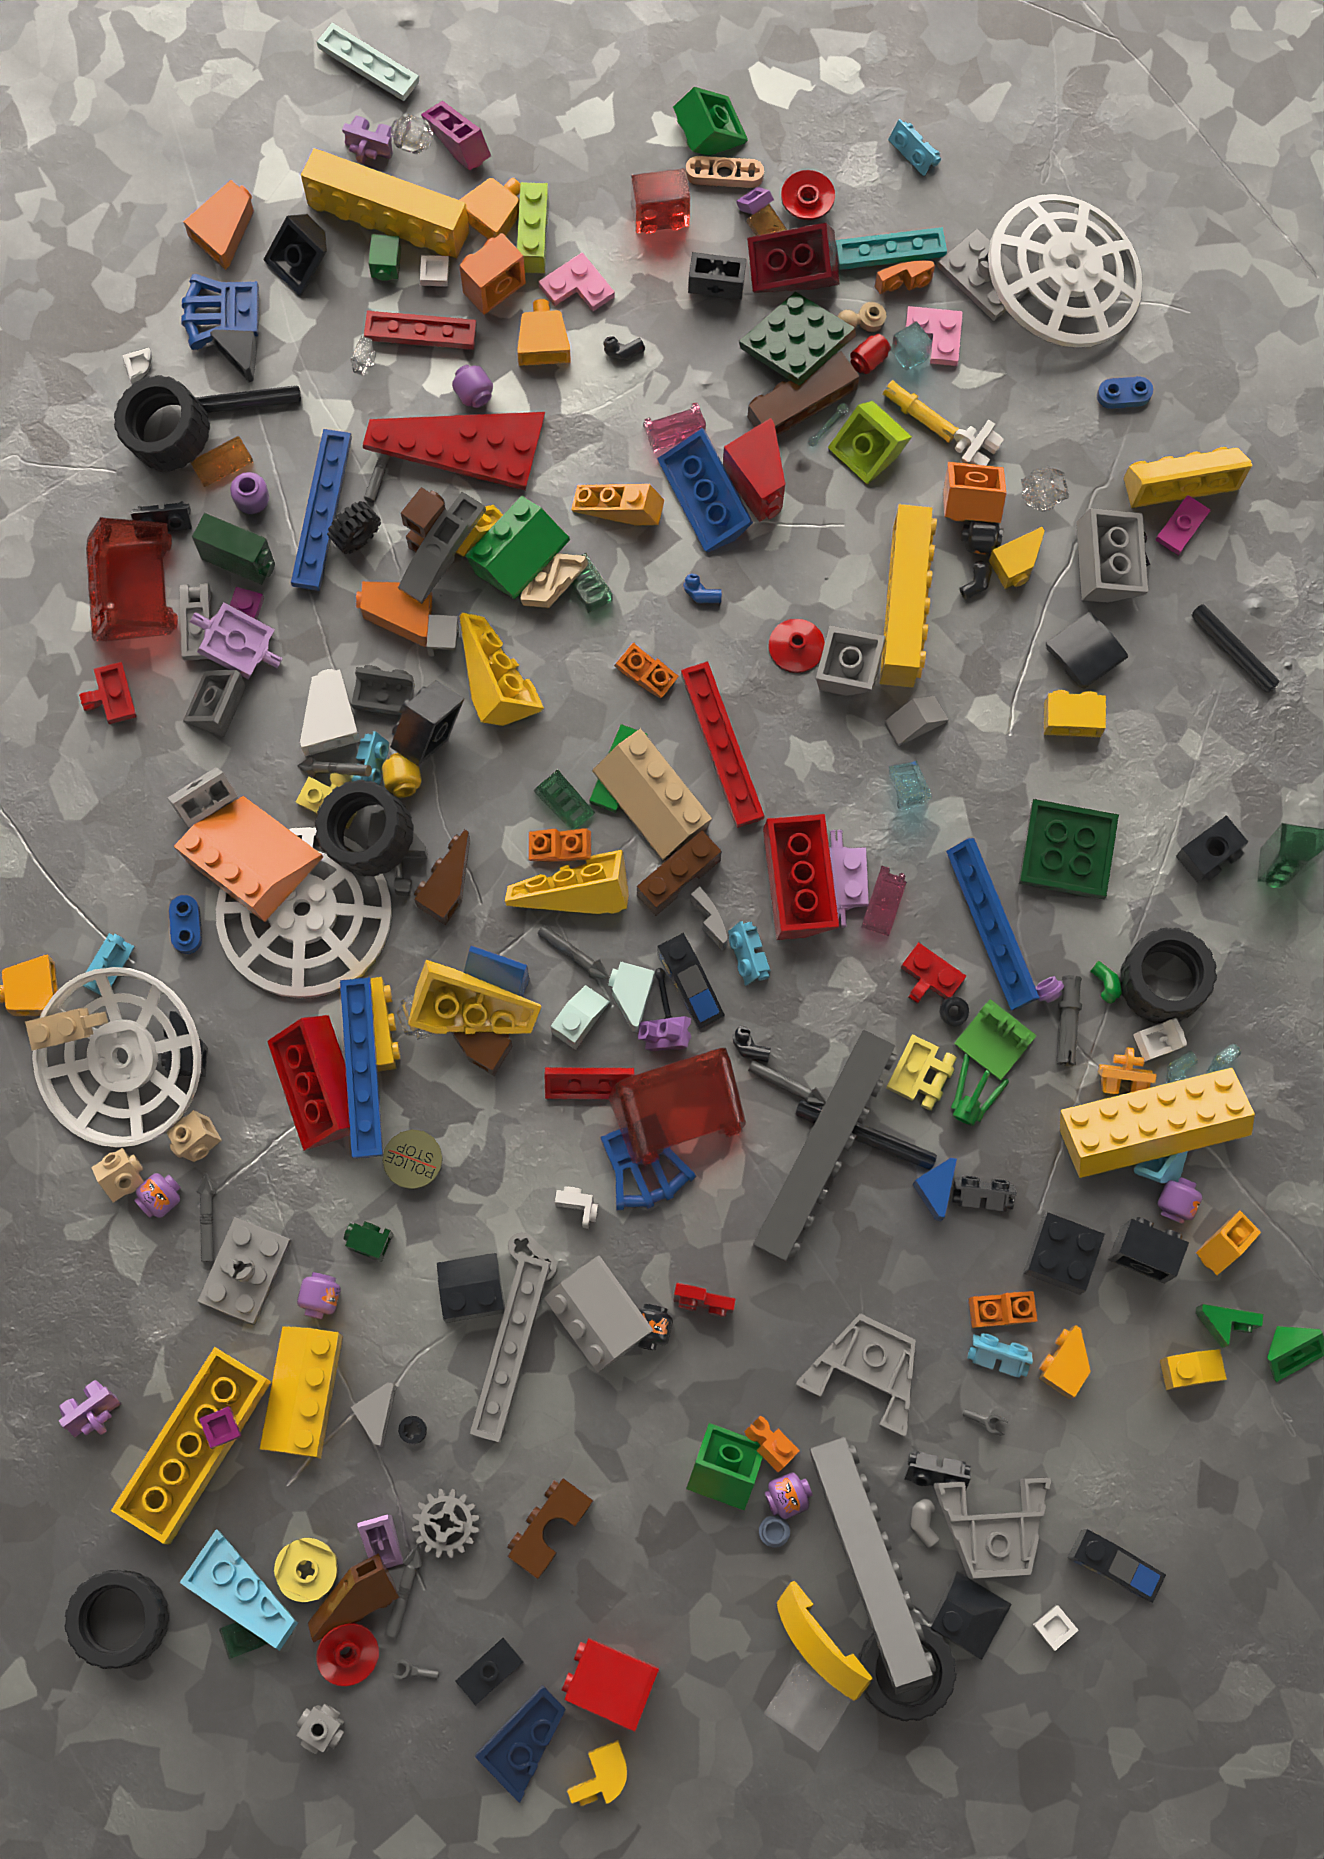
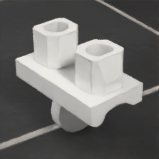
M988 419L976 438L973 436L976 429L972 426L967 431L962 429L956 431L954 439L958 444L955 450L961 453L964 448L968 449L960 463L987 466L990 459L978 451L983 447L992 454H995L1004 440L993 431L995 423Z

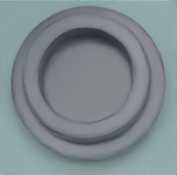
M769 1516L761 1522L759 1536L765 1545L773 1548L780 1547L789 1539L790 1528L785 1519L779 1516Z

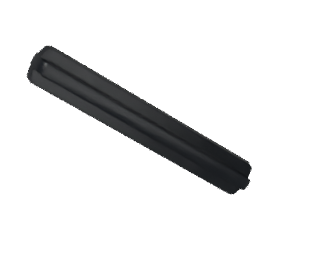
M293 385L195 398L202 404L203 409L210 413L301 401V391L299 386Z
M1204 604L1199 605L1192 612V617L1266 692H1271L1278 686L1279 679Z

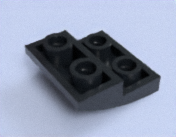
M1088 612L1046 642L1047 650L1065 666L1066 674L1083 689L1128 658L1127 652L1118 640L1091 612Z

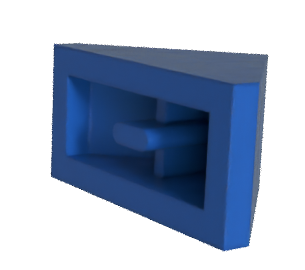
M949 1158L917 1178L912 1184L937 1221H942L945 1218L957 1161L955 1158Z

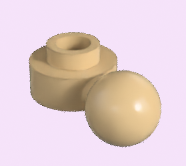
M867 302L861 307L858 314L852 310H843L837 317L855 328L857 325H860L866 331L875 332L882 328L886 320V311L882 305L876 302ZM869 312H872V313L876 314L877 316H872V315H870Z

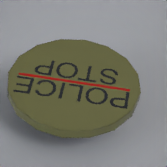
M412 1129L400 1132L391 1138L384 1149L382 1161L384 1171L393 1183L401 1188L418 1189L427 1186L435 1180L441 1171L443 1157L441 1148L434 1137L424 1131Z

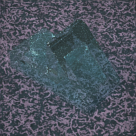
M917 761L889 766V776L897 793L898 810L924 806L932 798L931 791Z

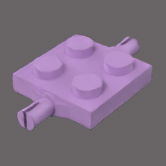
M224 602L218 613L211 620L195 612L189 622L205 630L204 639L197 653L229 670H237L241 673V676L248 680L254 668L261 661L277 669L282 660V657L268 651L269 639L275 629Z
M835 830L830 831L831 847H829L838 920L841 917V928L847 926L845 910L853 907H869L866 848L843 847V831L837 830L838 840L836 841Z

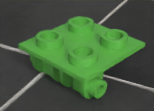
M990 999L954 1044L1001 1081L1037 1035Z

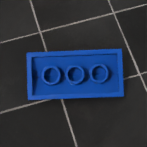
M703 428L657 458L705 552L708 553L735 541L753 523Z

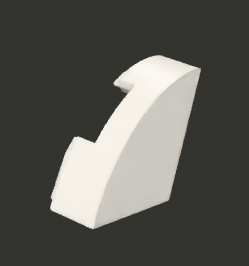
M146 348L123 355L131 383L133 384L141 380L151 367L152 355L150 349Z

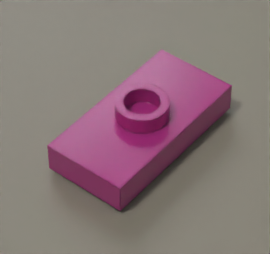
M1187 495L1158 534L1155 541L1179 556L1211 510Z

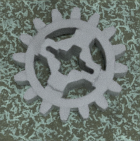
M439 1489L438 1498L429 1493L427 1494L429 1501L427 1505L418 1503L422 1512L421 1514H413V1518L419 1520V1525L412 1527V1531L421 1533L416 1542L418 1544L427 1543L424 1550L426 1553L435 1548L436 1557L440 1558L443 1551H447L449 1558H453L454 1549H458L463 1554L465 1553L463 1545L465 1542L472 1545L475 1543L470 1535L471 1533H479L480 1529L474 1527L473 1522L478 1521L480 1516L471 1514L476 1505L474 1503L465 1504L467 1495L464 1494L457 1499L456 1490L452 1489L449 1496H445L444 1490ZM445 1502L443 1510L435 1515L428 1514L435 1505ZM457 1505L464 1511L467 1522L460 1521L456 1515ZM446 1514H449L450 1520L454 1524L460 1525V1528H448L446 1533L442 1532L443 1527L438 1525V1523L432 1522V1520L445 1519ZM426 1525L432 1526L437 1534L436 1542L429 1537ZM457 1532L464 1533L460 1540L447 1545L452 1535Z

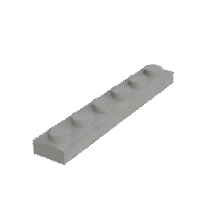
M523 1254L520 1255L471 1427V1435L501 1442L551 1262Z

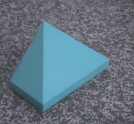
M1188 1151L1138 1163L1134 1168V1173L1160 1183H1168L1170 1180L1178 1182Z

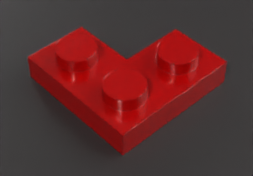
M676 1282L673 1301L679 1302V1308L696 1311L697 1306L708 1308V1314L726 1317L727 1313L733 1314L736 1298L707 1293L706 1288Z

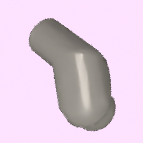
M923 1499L914 1505L910 1524L925 1546L930 1548L940 1538L929 1526L931 1513L935 1510L934 1504L928 1499Z

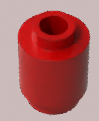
M881 334L871 335L850 353V363L857 372L869 374L888 357L891 346Z

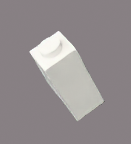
M333 669L323 670L317 676L312 677L300 739L301 748L305 756L360 742L340 669L335 671Z

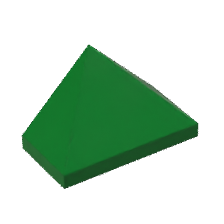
M1277 1326L1267 1356L1273 1379L1278 1382L1324 1356L1323 1332L1320 1329Z

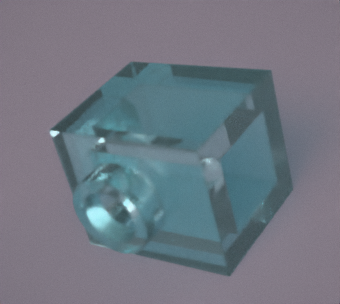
M916 321L894 334L891 351L903 368L908 371L929 358L932 341Z

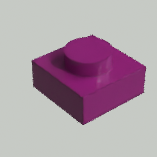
M236 587L230 606L257 620L264 596L258 592Z
M229 1406L200 1418L211 1449L241 1437L234 1414Z

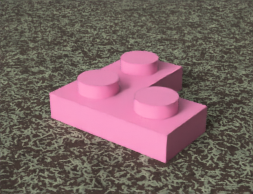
M583 252L538 281L539 288L554 306L577 292L589 308L595 311L615 297L614 290Z
M908 306L905 336L932 339L931 364L957 366L962 311Z

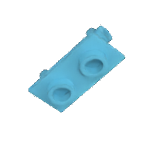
M901 119L897 121L888 140L925 176L931 164L936 166L940 163V152L935 150L928 142L923 143V137L913 128L911 123L907 124V122H903Z
M373 731V735L365 734L364 738H361L356 757L359 761H365L361 765H370L372 773L369 777L353 775L352 782L365 780L375 782L378 785L381 782L382 765L388 756L390 742L376 731Z
M740 921L728 933L730 946L734 949L738 961L739 974L743 977L746 986L756 978L759 981L769 978L768 972L771 970L765 952H754V949L762 947L757 927L753 926L752 922L743 924V921Z
M109 933L86 972L110 967L123 968L135 946L125 942V939L121 936ZM117 976L108 977L111 987ZM96 980L83 985L101 995Z
M983 1333L981 1336L973 1334V1346L976 1348L970 1347L967 1356L968 1359L972 1360V1363L993 1369L996 1359L1002 1360L999 1367L1000 1372L1018 1378L1021 1375L1027 1376L1030 1365L1025 1364V1362L1033 1363L1032 1352H1029L1027 1347L1018 1343H1011L1010 1345L1001 1343L998 1338Z

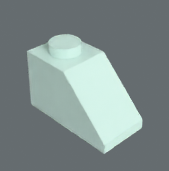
M620 961L618 970H612L608 986L613 987L612 996L631 1030L638 1033L639 1024L642 1021L654 981L655 971Z
M585 985L567 1002L551 1025L552 1034L576 1050L610 1001Z

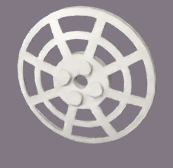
M1056 194L1040 195L1028 198L1015 205L1005 214L994 230L988 252L989 272L993 287L1010 315L1032 334L1061 346L1091 347L1115 337L1129 324L1135 315L1142 293V272L1139 260L1123 230L1100 209L1070 196ZM1054 202L1067 204L1078 208V215L1067 212L1048 214L1039 203ZM1028 207L1036 215L1037 219L1027 226L1021 237L1004 234L1013 217L1022 209ZM1089 214L1104 223L1116 235L1119 241L1113 242L1102 228L1088 220ZM1054 220L1076 222L1075 232H1061ZM1041 225H1044L1052 236L1045 245L1029 240L1033 232ZM1087 227L1097 233L1106 244L1096 247L1085 237ZM1001 245L1017 248V264L1022 278L1010 285L1007 284L1001 266ZM1027 251L1039 254V270L1034 273H1030L1028 268ZM1121 251H1126L1134 273L1135 290L1123 281L1124 268L1119 253ZM1112 254L1116 266V276L1103 270L1102 257ZM1066 260H1071L1076 265V269L1070 268L1066 264ZM1045 280L1053 290L1058 292L1057 300L1055 301L1046 295L1038 287L1037 283ZM1100 280L1113 287L1108 298L1101 303L1094 291ZM1028 288L1040 303L1053 311L1048 326L1029 314L1014 295ZM1121 292L1132 300V304L1125 316L1109 328L1104 311L1116 301ZM1085 295L1090 307L1074 308L1067 306L1069 297ZM1063 315L1074 318L1094 316L1098 332L1093 334H1072L1059 331L1058 329Z
M316 828L289 829L295 835H302V840L313 847ZM344 836L345 846L354 852L364 851L356 842ZM319 852L323 855L321 861L334 867L336 871L325 880L309 873L268 918L271 927L259 939L252 928L250 913L252 912L238 901L225 902L227 893L220 888L216 905V926L222 947L238 972L252 984L267 992L282 997L300 999L316 998L341 990L340 980L360 978L375 963L389 935L392 907L388 885L383 874L374 876L378 883L382 907L364 905L362 891L355 876L330 859L327 854ZM344 879L347 880L352 889L354 904L337 903L332 889ZM306 902L310 905L308 914L298 916L294 913L295 906L298 903ZM241 913L243 929L252 946L240 958L235 953L228 939L224 914ZM337 916H354L349 931L344 939L340 941L331 931ZM363 917L381 919L380 928L374 943L365 957L359 962L348 948L359 933ZM279 936L287 942L293 943V959L280 956L267 947ZM323 939L331 948L329 952L323 955L305 959V944ZM261 954L274 964L292 968V986L268 981L254 973L249 968V965ZM337 957L350 969L343 976L330 982L304 987V969L322 966L335 960Z
M110 967L95 969L80 974L65 983L49 1000L40 1018L66 1012L60 1008L64 1001L83 985L96 980L102 997L90 1002L84 1008H88V1013L91 1015L102 1006H106L110 1022L98 1029L92 1027L93 1035L87 1037L90 1041L87 1048V1058L75 1061L76 1040L65 1043V1063L48 1067L47 1047L33 1050L34 1075L46 1105L58 1121L72 1133L86 1141L102 1146H135L153 1140L167 1132L181 1119L190 1106L201 1074L199 1036L186 1006L160 980L131 968ZM108 977H133L146 981L152 987L147 999L132 994H114ZM162 992L178 1008L186 1023L189 1034L177 1037L169 1019L157 1007ZM117 1002L131 1003L142 1007L137 1021L122 1020ZM153 1015L162 1024L169 1039L155 1042L147 1030ZM192 1046L193 1074L186 1095L175 1083L180 1069V1048ZM119 1048L125 1049L128 1054V1060L125 1064H122L117 1058ZM171 1051L172 1065L169 1077L166 1078L156 1070L158 1054ZM90 1070L96 1081L101 1084L94 1096L84 1086L78 1072ZM68 1075L76 1093L88 1104L78 1119L60 1101L53 1088L51 1078ZM150 1080L161 1091L153 1100L141 1106L138 1088ZM111 1091L127 1092L129 1109L115 1108L104 1104ZM168 1095L180 1105L176 1113L165 1123L152 1131L143 1133L142 1115L157 1108L166 1100ZM97 1112L114 1118H130L131 1136L107 1135L89 1128L88 1125Z

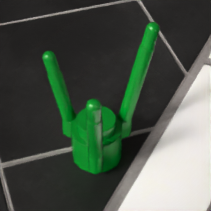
M965 1053L951 1109L955 1110L952 1115L955 1119L974 1126L976 1121L981 1122L985 1112L1002 1093L1009 1080L1004 1079L982 1107L979 1108L981 1102L978 1101L979 1096L990 1076V1072L987 1070L984 1072L972 1097L965 1095L964 1099L961 1100L970 1056Z

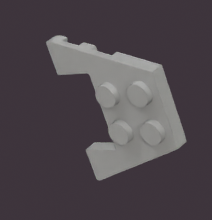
M859 1314L798 1379L795 1386L821 1397L833 1369L843 1372L891 1395L879 1426L905 1437L908 1428L907 1421L916 1340L865 1315Z
M1051 1477L1020 1479L1022 1512L967 1515L965 1482L934 1483V1489L968 1578L1031 1575L1039 1540L1037 1532L1040 1518L1044 1516L1046 1507L1044 1500L1047 1489H1050Z

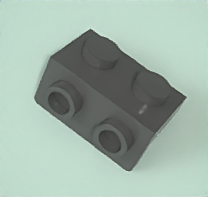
M365 665L364 668L356 667L355 674L357 679L351 703L352 708L402 716L399 713L402 705L407 699L412 700L415 688L413 676L399 669L389 672L373 665Z

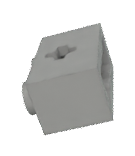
M215 767L167 799L182 822L189 828L238 797L225 774Z

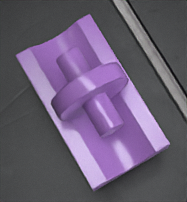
M357 115L351 124H344L342 133L345 134V145L350 146V152L357 153V162L364 164L367 157L376 159L377 155L388 159L391 158L393 153L391 144L393 131L391 126L379 124L376 132L368 130L370 127L369 121Z
M684 1016L640 1022L638 1039L646 1041L645 1049L649 1051L682 1050L688 1048L691 1034L687 1029L691 1024V1018Z
M94 1380L83 1390L88 1397L85 1402L79 1405L72 1398L59 1406L63 1417L59 1422L74 1437H77L82 1432L88 1435L94 1429L100 1435H103L107 1432L103 1423L112 1417L109 1412L121 1404L108 1388L103 1387L97 1380Z

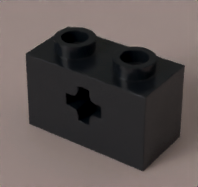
M692 252L688 293L742 300L747 259Z

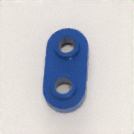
M1141 376L1107 379L1099 386L1097 400L1103 407L1108 409L1144 406L1151 399L1153 385L1147 378ZM1135 387H1141L1144 391H1138ZM1108 389H1114L1117 393L1112 394Z
M180 895L174 898L169 906L171 942L180 953L191 954L196 952L202 944L200 907L193 897ZM182 905H188V910L185 913L179 912V908ZM184 933L190 934V938L187 941H181V936Z

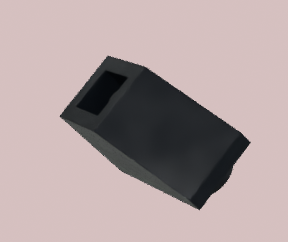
M170 1011L169 1021L177 1037L189 1034L186 1023L176 1011ZM164 1030V1037L169 1039L166 1031ZM199 1037L201 1048L200 1077H206L208 1047ZM192 1046L180 1048L181 1057L178 1076H192ZM171 1051L161 1053V1065L165 1067L168 1074H170L172 1065Z

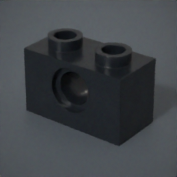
M1226 815L1181 848L1176 857L1197 883L1205 877L1210 881L1222 871L1221 865L1227 861L1233 864L1245 854L1243 848L1248 844V840ZM1208 847L1217 848L1220 856L1211 855Z

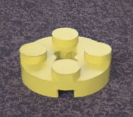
M302 1538L288 1544L278 1554L274 1566V1574L280 1590L286 1597L297 1602H310L321 1599L330 1592L338 1576L336 1555L327 1544L314 1538ZM307 1561L312 1562L311 1568L315 1570L314 1575H308L306 1579L301 1578L302 1572L298 1570V1566L300 1564L305 1565Z

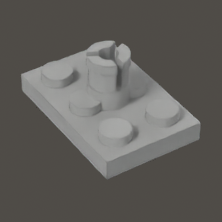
M976 229L938 261L937 267L995 321L1007 310L998 298L989 272L988 252L990 240ZM1000 251L1004 278L1007 284L1010 285L1022 277L1019 268ZM1028 288L1014 295L1017 301L1029 292Z
M234 1217L197 1302L255 1325L291 1240Z

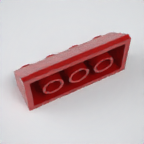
M825 814L767 818L763 827L776 940L806 938L839 928Z
M329 1015L300 1018L267 1042L303 1151L349 1136L350 1122L346 1064Z

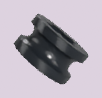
M408 1416L400 1422L398 1432L404 1442L415 1445L424 1440L427 1434V1427L421 1418ZM413 1421L419 1423L417 1427L421 1428L420 1435L415 1434L413 1439H409L406 1437L409 1433H404L405 1426H411Z

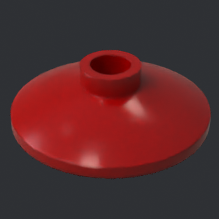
M802 170L786 179L781 190V200L785 209L791 215L803 220H814L826 215L831 210L835 201V189L832 182L822 173L813 170ZM810 198L812 201H805L803 199Z
M790 619L780 623L771 633L768 645L769 653L775 664L783 670L792 673H802L813 669L819 664L825 640L821 631L813 623L803 619ZM798 638L801 639L803 643L801 645H795L792 641Z
M344 1624L337 1626L323 1637L316 1653L317 1667L324 1679L334 1685H355L366 1679L374 1670L379 1658V1646L372 1632L362 1625ZM350 1647L347 1654H340L343 1648Z

